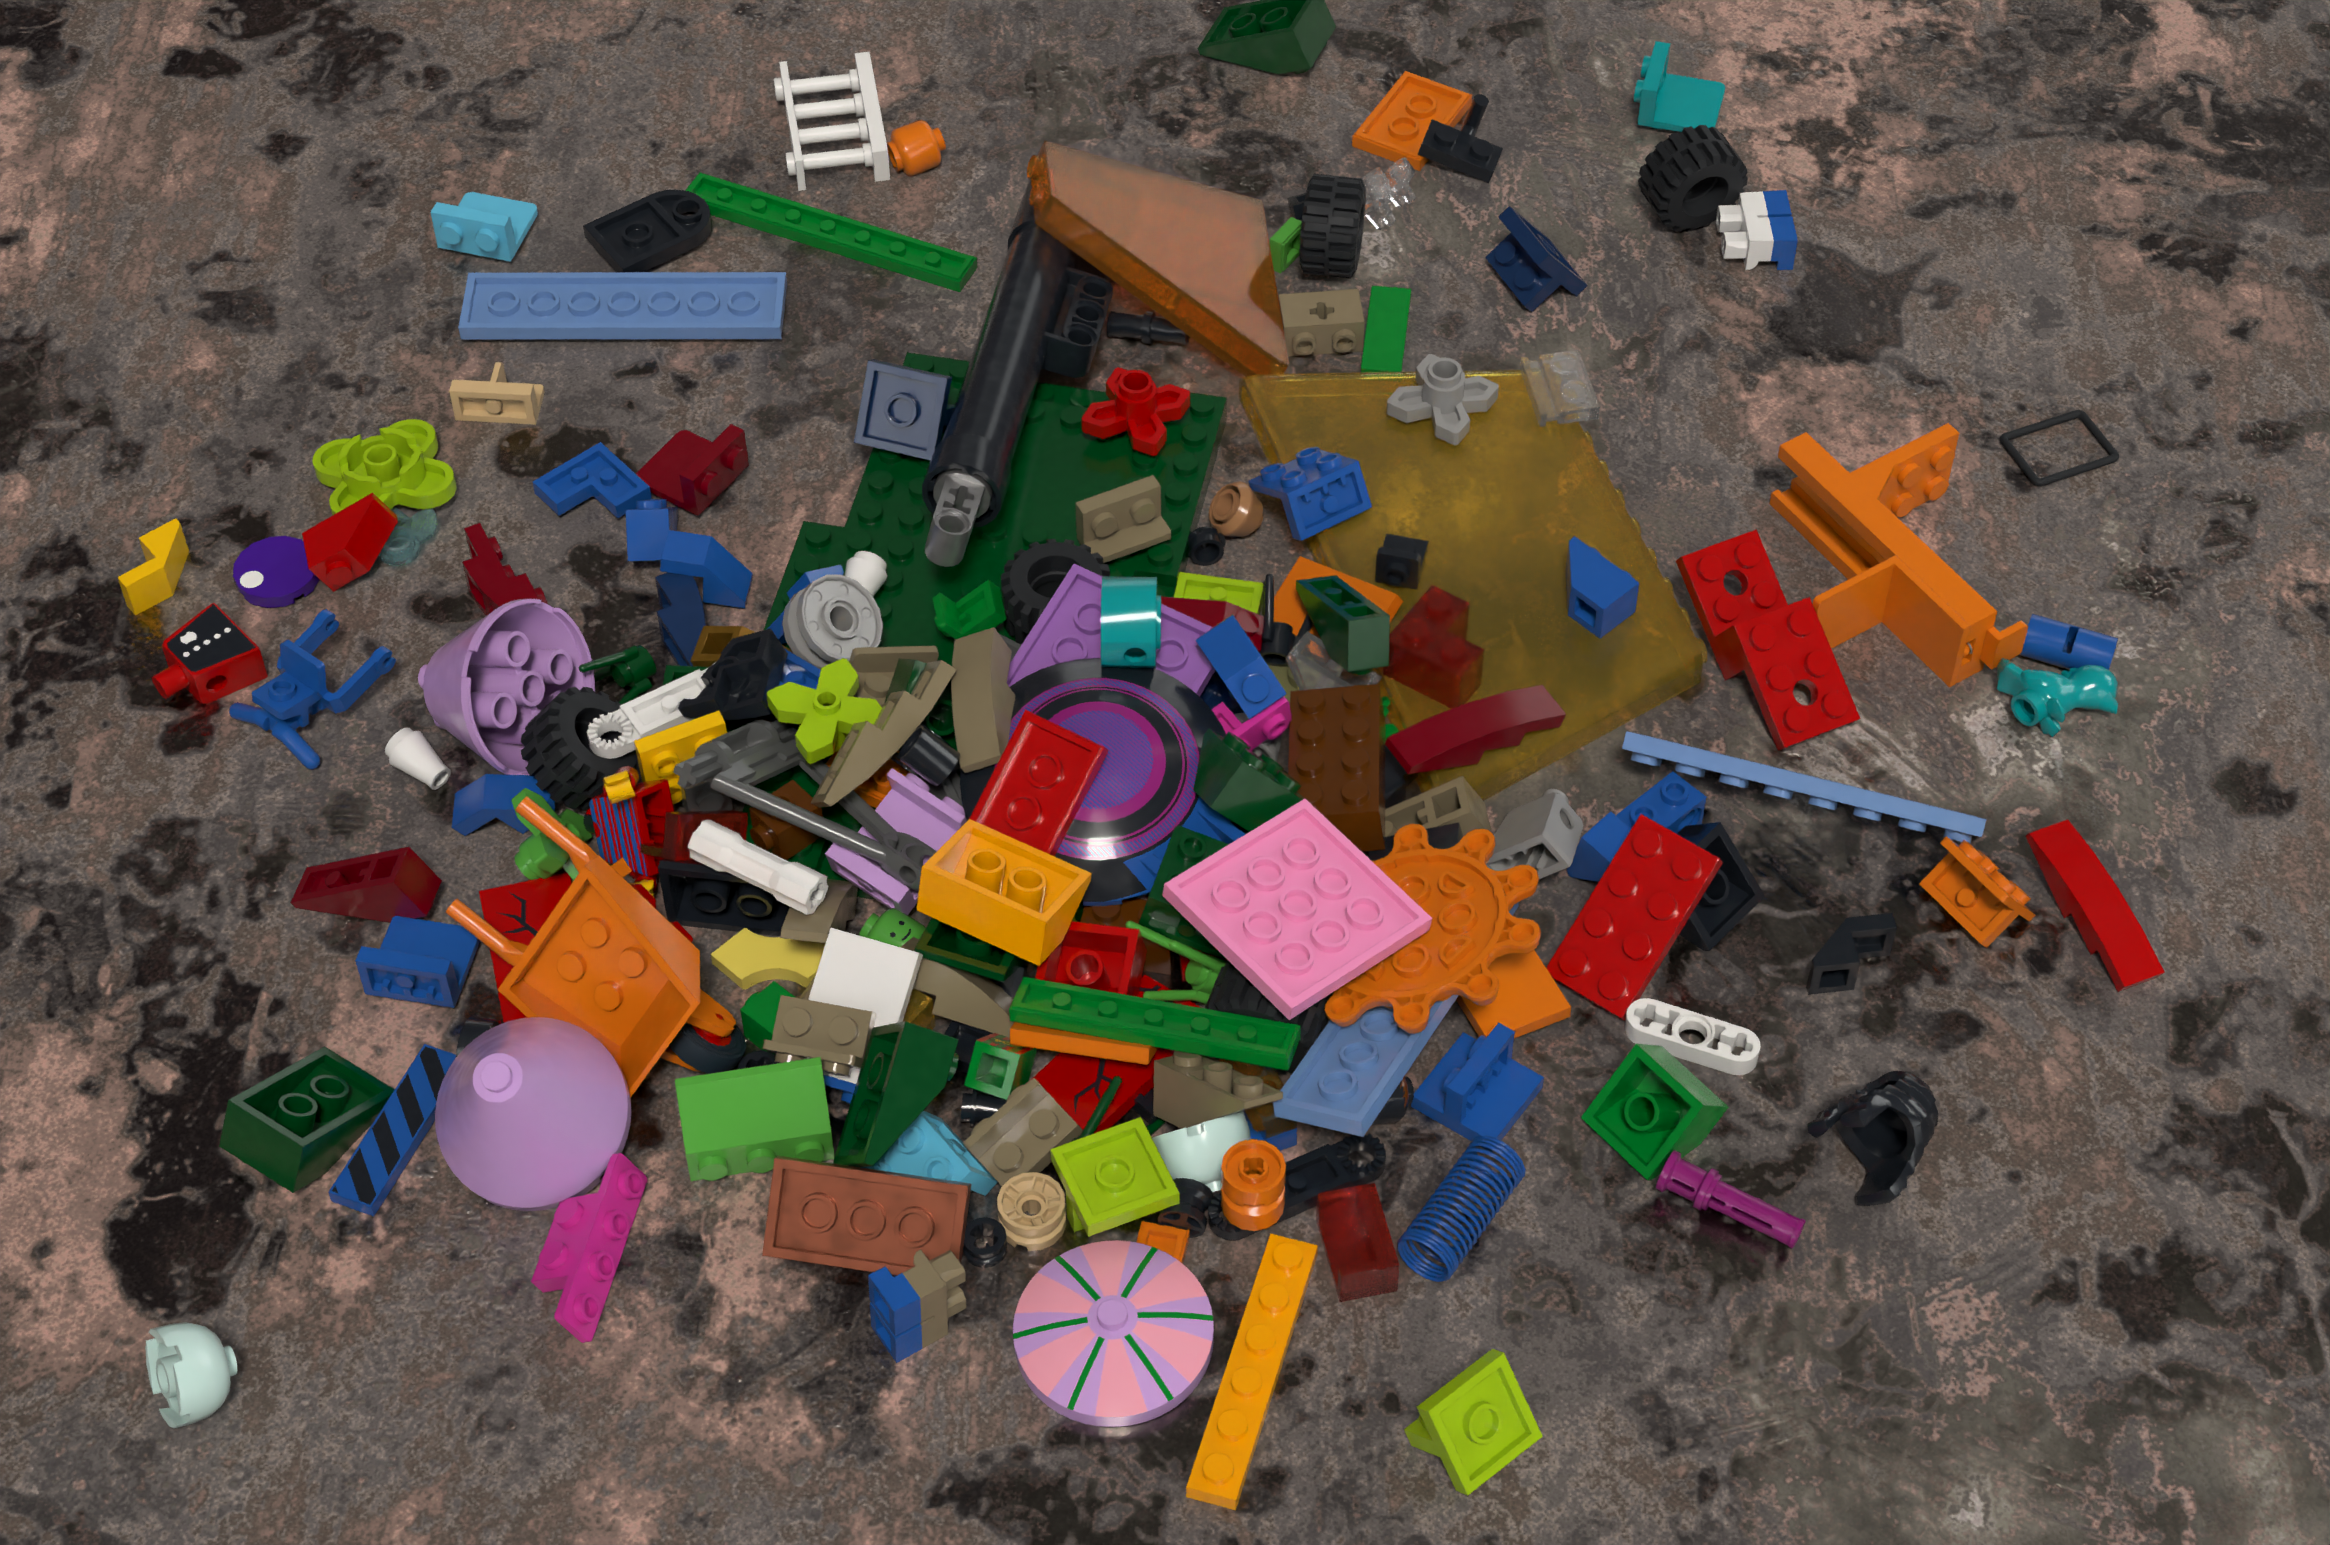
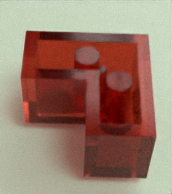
M1431 585L1389 634V666L1383 667V675L1451 709L1465 704L1482 683L1485 650L1466 640L1470 603Z

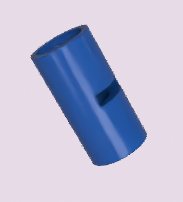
M2032 614L2020 655L2069 670L2070 668H2079L2087 664L2103 666L2109 670L2118 638Z

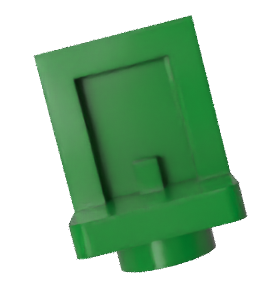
M990 580L985 581L956 603L942 593H938L932 598L936 613L934 616L935 624L946 637L959 639L993 627L995 628L1007 619L1000 588Z

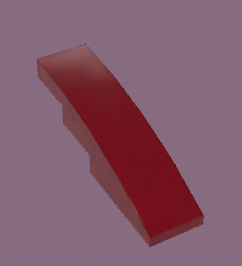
M1538 685L1506 691L1439 713L1387 737L1385 745L1408 774L1479 763L1485 750L1519 746L1526 732L1559 728L1566 713L1545 687Z

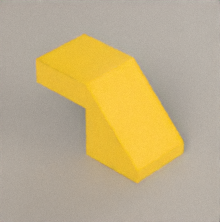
M177 518L139 537L146 562L117 577L126 605L135 616L174 595L189 554L181 523Z

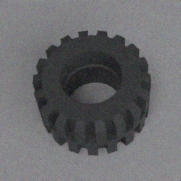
M1698 125L1695 129L1692 126L1686 127L1682 132H1674L1669 135L1668 139L1664 142H1659L1655 146L1656 149L1645 158L1646 164L1641 166L1639 171L1641 175L1638 179L1640 191L1667 228L1672 227L1674 231L1678 232L1684 229L1689 232L1696 230L1698 227L1704 228L1709 226L1711 222L1716 220L1718 206L1736 205L1735 202L1739 199V193H1744L1743 187L1747 185L1748 181L1746 166L1722 132L1720 133L1714 127L1708 128L1706 125Z
M1313 174L1306 190L1300 235V265L1304 274L1352 278L1356 272L1362 243L1366 189L1362 178Z
M1047 539L1045 544L1034 542L1028 545L1029 549L1027 551L1020 549L1014 553V560H1008L1004 566L1005 573L1001 575V592L1007 618L1004 623H1006V630L1009 635H1015V642L1022 645L1051 600L1050 597H1053L1073 564L1100 576L1110 577L1109 567L1107 564H1103V557L1098 552L1091 554V547L1085 544L1076 546L1073 540L1065 539L1064 543L1056 542V539Z
M577 687L568 688L565 692L559 693L526 725V731L521 736L520 743L525 746L521 750L522 759L528 762V766L525 768L529 775L534 776L538 781L536 785L541 791L545 789L549 792L552 800L557 803L563 801L566 807L574 810L578 806L583 811L590 809L589 802L591 798L603 793V778L613 775L621 767L630 766L636 769L637 772H640L636 750L618 758L607 759L597 756L590 748L587 735L588 725L593 723L594 718L599 719V715L604 714L605 716L620 709L621 705L617 700L615 702L611 701L609 695L602 691L596 694L589 687H583L581 690ZM609 731L601 735L600 738L601 741L605 739L606 743H608V740H611L612 743L614 739L619 740L618 737L622 736V733Z
M1229 961L1221 968L1205 1006V1009L1300 1025L1301 1038L1289 1070L1265 1067L1267 1072H1272L1276 1075H1285L1286 1072L1293 1073L1329 1020L1325 1013V1004L1328 1001V996L1291 1020H1288ZM1237 1062L1241 1066L1248 1065V1063Z

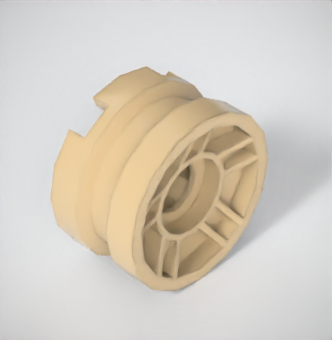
M1038 1172L1021 1173L1010 1178L1001 1187L997 1196L998 1218L1005 1228L1006 1240L1013 1247H1016L1018 1244L1027 1247L1028 1251H1037L1054 1245L1062 1237L1066 1228L1065 1193L1056 1180L1049 1175ZM1028 1211L1029 1214H1036V1215H1034V1216H1029V1215H1026L1024 1212Z

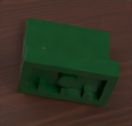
M1175 826L1138 924L1172 940L1225 960L1226 958L1162 896L1164 883L1229 844L1185 827Z

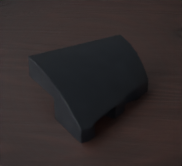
M772 629L733 638L721 652L719 660L701 676L702 681L706 685L695 699L683 698L680 702L678 709L684 717L696 719L719 710L724 720H741L770 715L771 710L768 707L767 692L779 686L788 655Z

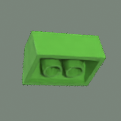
M821 1057L675 1079L685 1154L691 1181L703 1179L713 1181L725 1176L748 1172L765 1173L773 1169L774 1158L777 1156L819 1162L835 1158Z

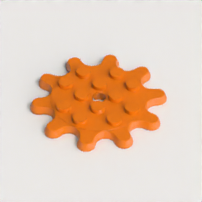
M1408 824L1400 828L1394 835L1392 851L1384 858L1372 862L1433 918L1430 929L1334 991L1325 1004V1013L1328 1019L1338 1026L1347 1027L1354 1024L1369 1009L1384 1006L1394 1009L1395 1023L1403 1031L1409 1034H1416L1426 1028L1430 1009L1436 1001L1446 1000L1451 995H1461L1476 1005L1483 1006L1492 1003L1498 994L1499 981L1496 975L1489 970L1490 964L1497 957L1504 954L1529 953L1539 945L1541 930L1538 923L1534 920L1514 917L1509 913L1515 904L1536 892L1539 882L1537 870L1530 865H1518L1503 871L1488 868L1486 864L1494 853L1495 837L1487 829L1472 830L1463 836L1455 846L1448 849H1437L1429 845L1427 830L1422 825Z

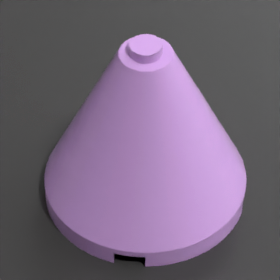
M546 1017L521 1018L505 1022L487 1030L469 1043L449 1067L438 1093L435 1110V1127L438 1143L448 1166L456 1177L471 1191L488 1202L507 1209L520 1211H540L556 1208L560 1202L568 1198L583 1196L601 1182L599 1178L606 1171L610 1157L613 1154L622 1153L631 1123V1099L628 1085L619 1064L612 1054L598 1039L584 1029L569 1022Z

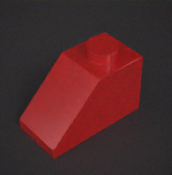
M371 493L304 531L302 537L308 569L333 592L370 571L398 523L397 515L374 493Z

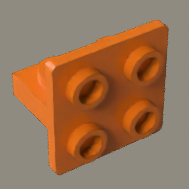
M1946 836L1940 844L1949 853L1919 883L1957 922L1986 948L2018 915L2029 922L2036 916L2025 905L2031 898L2013 881H2009L1998 871L1999 867L1980 850H1976L1965 839L1958 845Z

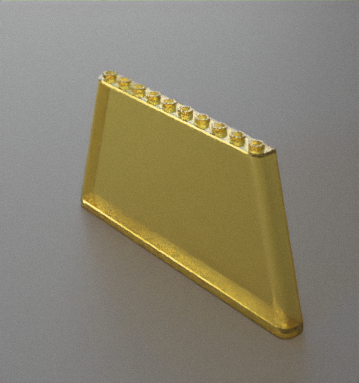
M1549 369L1463 370L1465 378L1479 375L1497 383L1499 390L1498 399L1487 412L1467 413L1470 418V430L1458 445H1452L1435 437L1432 418L1405 423L1387 414V400L1398 387L1419 386L1416 381V371L1256 374L1240 378L1239 400L1269 465L1277 463L1286 464L1296 459L1295 455L1299 451L1310 447H1319L1320 450L1340 453L1341 456L1359 461L1372 508L1304 540L1315 562L1393 592L1403 600L1402 605L1390 622L1389 666L1373 668V671L1367 674L1371 684H1380L1381 697L1387 696L1391 700L1390 705L1387 707L1389 709L1387 714L1389 723L1394 724L1398 731H1401L1424 719L1465 703L1506 691L1543 685L1566 713L1559 728L1526 732L1519 746L1485 750L1478 764L1418 773L1416 781L1422 793L1463 776L1484 801L1700 683L1703 664L1707 662L1706 646L1701 638H1696L1686 609L1679 607L1676 602L1671 581L1668 577H1663L1658 569L1654 550L1651 547H1646L1641 537V530L1635 517L1631 518L1628 514L1621 490L1614 488L1610 481L1606 462L1603 459H1598L1590 433L1583 431L1580 426L1577 410L1573 403L1567 402L1563 394L1560 378L1557 375L1553 376ZM1386 534L1429 541L1428 554L1417 590L1375 582L1376 555L1378 549L1383 547ZM1574 536L1589 547L1598 550L1603 557L1621 570L1630 573L1639 582L1635 613L1601 639L1568 616L1565 569L1568 543Z

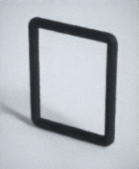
M2074 410L2006 432L2000 436V443L2036 486H2044L2114 463L2119 459L2117 450L2082 410ZM2080 418L2109 456L2039 478L2009 440Z

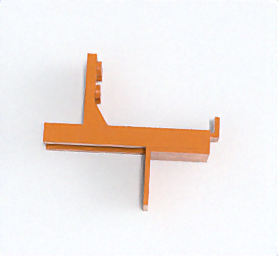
M1947 423L1852 472H1848L1807 432L1779 446L1778 458L1798 477L1791 480L1790 489L1781 492L1779 489L1771 492L1770 505L1848 579L1813 599V606L1831 649L1882 622L1949 688L1983 670L1984 663L1992 670L1997 667L2002 658L2011 660L2021 654L2028 626L2021 620L1999 632L1994 627L1997 610L1897 518L1907 515L1912 509L1929 500L1933 501L1940 498L1946 492L1949 486V477L1959 437V432L1952 425Z

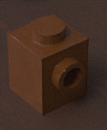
M794 780L771 793L776 797L823 817L822 808L811 804L813 798ZM749 808L752 822L750 835L756 846L784 860H788L821 838L759 809Z

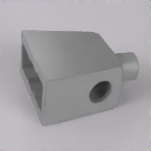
M1548 789L1541 798L1511 810L1494 834L1495 849L1492 857L1486 864L1487 867L1492 870L1503 871L1518 865H1530L1537 870L1539 879L1569 868L1573 862L1584 825L1581 818L1570 807L1567 796L1560 790Z

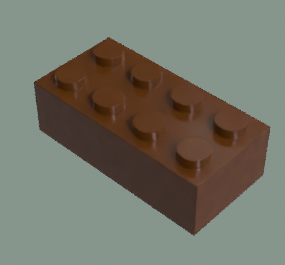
M1380 684L1290 691L1292 721L1289 724L1288 775L1302 785L1298 793L1311 803L1360 851L1385 850L1386 722Z

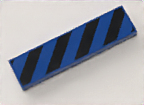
M427 1044L423 1045L328 1193L332 1202L373 1217L375 1216L433 1125L438 1093L449 1067L456 1058V1054Z

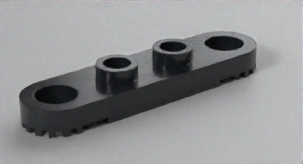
M1370 1133L1364 1135V1137L1350 1134L1349 1138L1345 1137L1342 1141L1333 1145L1326 1144L1285 1162V1205L1283 1214L1277 1223L1379 1178L1384 1172L1386 1163L1384 1144L1380 1143L1378 1137L1373 1138V1135ZM1356 1151H1366L1374 1157V1160L1371 1161V1165L1367 1163L1366 1167H1364V1164L1358 1167L1357 1163L1353 1165V1161H1349V1155ZM1221 1193L1214 1195L1208 1208V1223L1214 1234L1225 1240H1240L1261 1231L1242 1230L1232 1224H1228V1220L1224 1222L1223 1218L1220 1217V1212L1222 1211Z

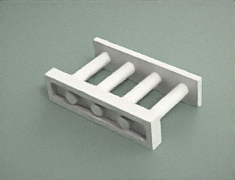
M870 52L854 53L856 69H850L849 74L790 80L787 61L779 62L781 78H774L776 100H784L792 148V152L786 153L787 169L789 176L796 175L798 191L806 190L804 170L865 163V167H873L875 182L890 180L888 148ZM844 89L859 92L853 94L854 98L794 105L792 97L793 95ZM856 113V117L863 116V118L858 119V123L799 130L796 121ZM856 138H860L861 142L868 141V143L862 144V148L802 155L801 145Z

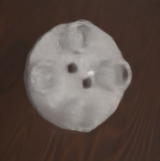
M1406 157L1397 160L1384 172L1381 167H1377L1362 178L1366 189L1365 216L1378 230H1381L1385 224L1392 226L1396 221L1388 205L1391 201L1396 207L1401 208L1405 201L1411 204L1416 199L1409 185L1415 170Z

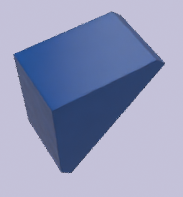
M1610 811L1581 837L1573 862L1567 868L1569 876L1599 882L1631 828Z

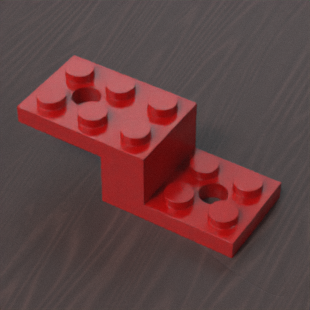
M1757 529L1681 556L1676 560L1725 681L1746 673L1778 751L1861 719L1810 597L1788 605ZM1726 574L1734 575L1739 579L1742 587L1740 595H1732L1725 589L1723 580ZM1796 683L1804 684L1810 690L1811 702L1809 705H1802L1795 699L1793 689Z

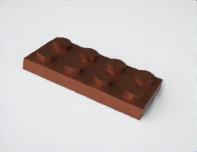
M777 1156L774 1158L762 1256L875 1272L886 1266L889 1272L896 1276L914 1267V1255L920 1249L929 1261L951 1250L961 1263L971 1184Z

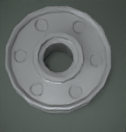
M825 575L794 594L785 606L782 621L785 640L793 654L820 670L822 667L842 658L849 661L854 648L877 647L881 641L883 630L880 608L872 594L858 581L844 575Z

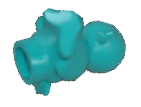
M2004 658L1997 665V690L2013 695L2011 709L2014 716L2026 726H2034L2040 722L2043 734L2055 736L2061 730L2058 722L2062 723L2065 720V715L2074 708L2099 709L2117 714V679L2111 671L2103 666L2087 664L2079 668H2070L2069 671L2064 670L2060 675L2044 670H2022L2010 660Z

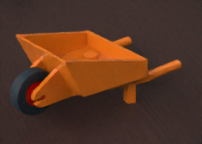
M526 796L516 807L515 811L566 851L579 872L566 893L528 946L508 940L458 898L451 903L445 912L503 960L514 966L498 988V991L527 1018L546 1017L569 1022L584 1029L598 1039L619 1064L628 1085L630 1098L659 1058L697 1072L702 1071L707 1074L735 1069L747 1048L745 1037L736 1025L733 1015L700 988V950L624 879L632 870L623 857L610 866L590 846Z

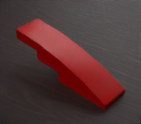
M2067 819L2028 833L2025 837L2063 917H2073L2090 955L2099 952L2117 992L2155 979L2165 973L2146 934L2121 891L2094 851L2071 822Z

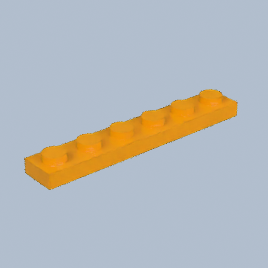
M1270 1233L1186 1486L1187 1498L1236 1510L1318 1256V1245Z

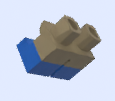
M920 1249L914 1255L913 1268L893 1277L885 1266L868 1275L871 1327L896 1363L948 1335V1318L966 1309V1298L959 1287V1284L966 1281V1272L951 1250L929 1261Z

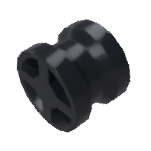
M1173 1179L1180 1193V1204L1159 1211L1158 1224L1178 1229L1190 1230V1238L1201 1236L1205 1232L1207 1218L1204 1213L1208 1210L1213 1199V1192L1205 1184L1193 1179Z

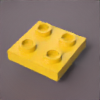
M718 710L635 740L634 746L642 782L667 779L672 803L680 802L683 799L681 787L677 784L680 776L673 772L676 764L694 757L700 745L727 733L726 723L720 711Z

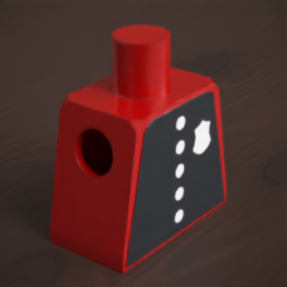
M212 603L164 640L162 649L168 668L154 675L152 681L164 699H168L186 688L200 704H209L267 678L268 675L260 648L215 603Z

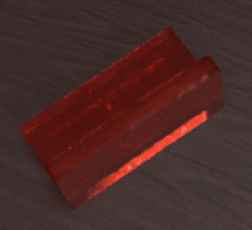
M738 810L666 812L664 842L641 843L640 853L672 861L694 860L690 858L688 844L692 833L697 830L704 820H712L737 832L746 841L748 813Z

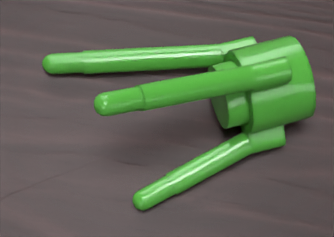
M1127 921L1125 924L1126 928L1139 929L1142 937L1190 960L1186 967L1185 978L1193 987L1192 990L1145 991L1143 998L1159 1001L1193 1000L1207 1004L1218 974L1227 961L1203 954L1133 921Z

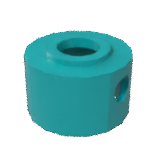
M1102 576L1101 667L1156 668V650H1161V595H1157V577Z

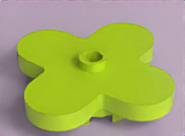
M419 419L402 420L389 427L379 428L380 435L371 436L364 440L361 439L359 434L351 439L343 438L330 441L318 448L313 455L312 462L317 479L326 486L336 488L329 499L332 515L371 493H374L389 509H392L395 505H404L416 509H431L448 502L454 496L457 489L452 468L443 461L433 459L438 451V441L434 427L428 422Z

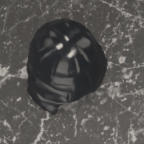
M1891 1071L1866 1084L1864 1089L1856 1090L1855 1094H1849L1848 1098L1844 1096L1836 1103L1827 1106L1825 1110L1818 1113L1815 1120L1807 1124L1808 1133L1818 1138L1836 1123L1841 1137L1867 1168L1868 1173L1865 1185L1857 1195V1205L1874 1206L1890 1203L1907 1188V1179L1914 1173L1915 1167L1923 1156L1924 1148L1928 1145L1929 1140L1934 1134V1128L1938 1125L1936 1099L1930 1087L1915 1074L1908 1071Z

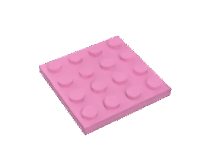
M1306 799L1301 800L1164 883L1162 896L1288 1020H1291L1429 931L1433 919Z

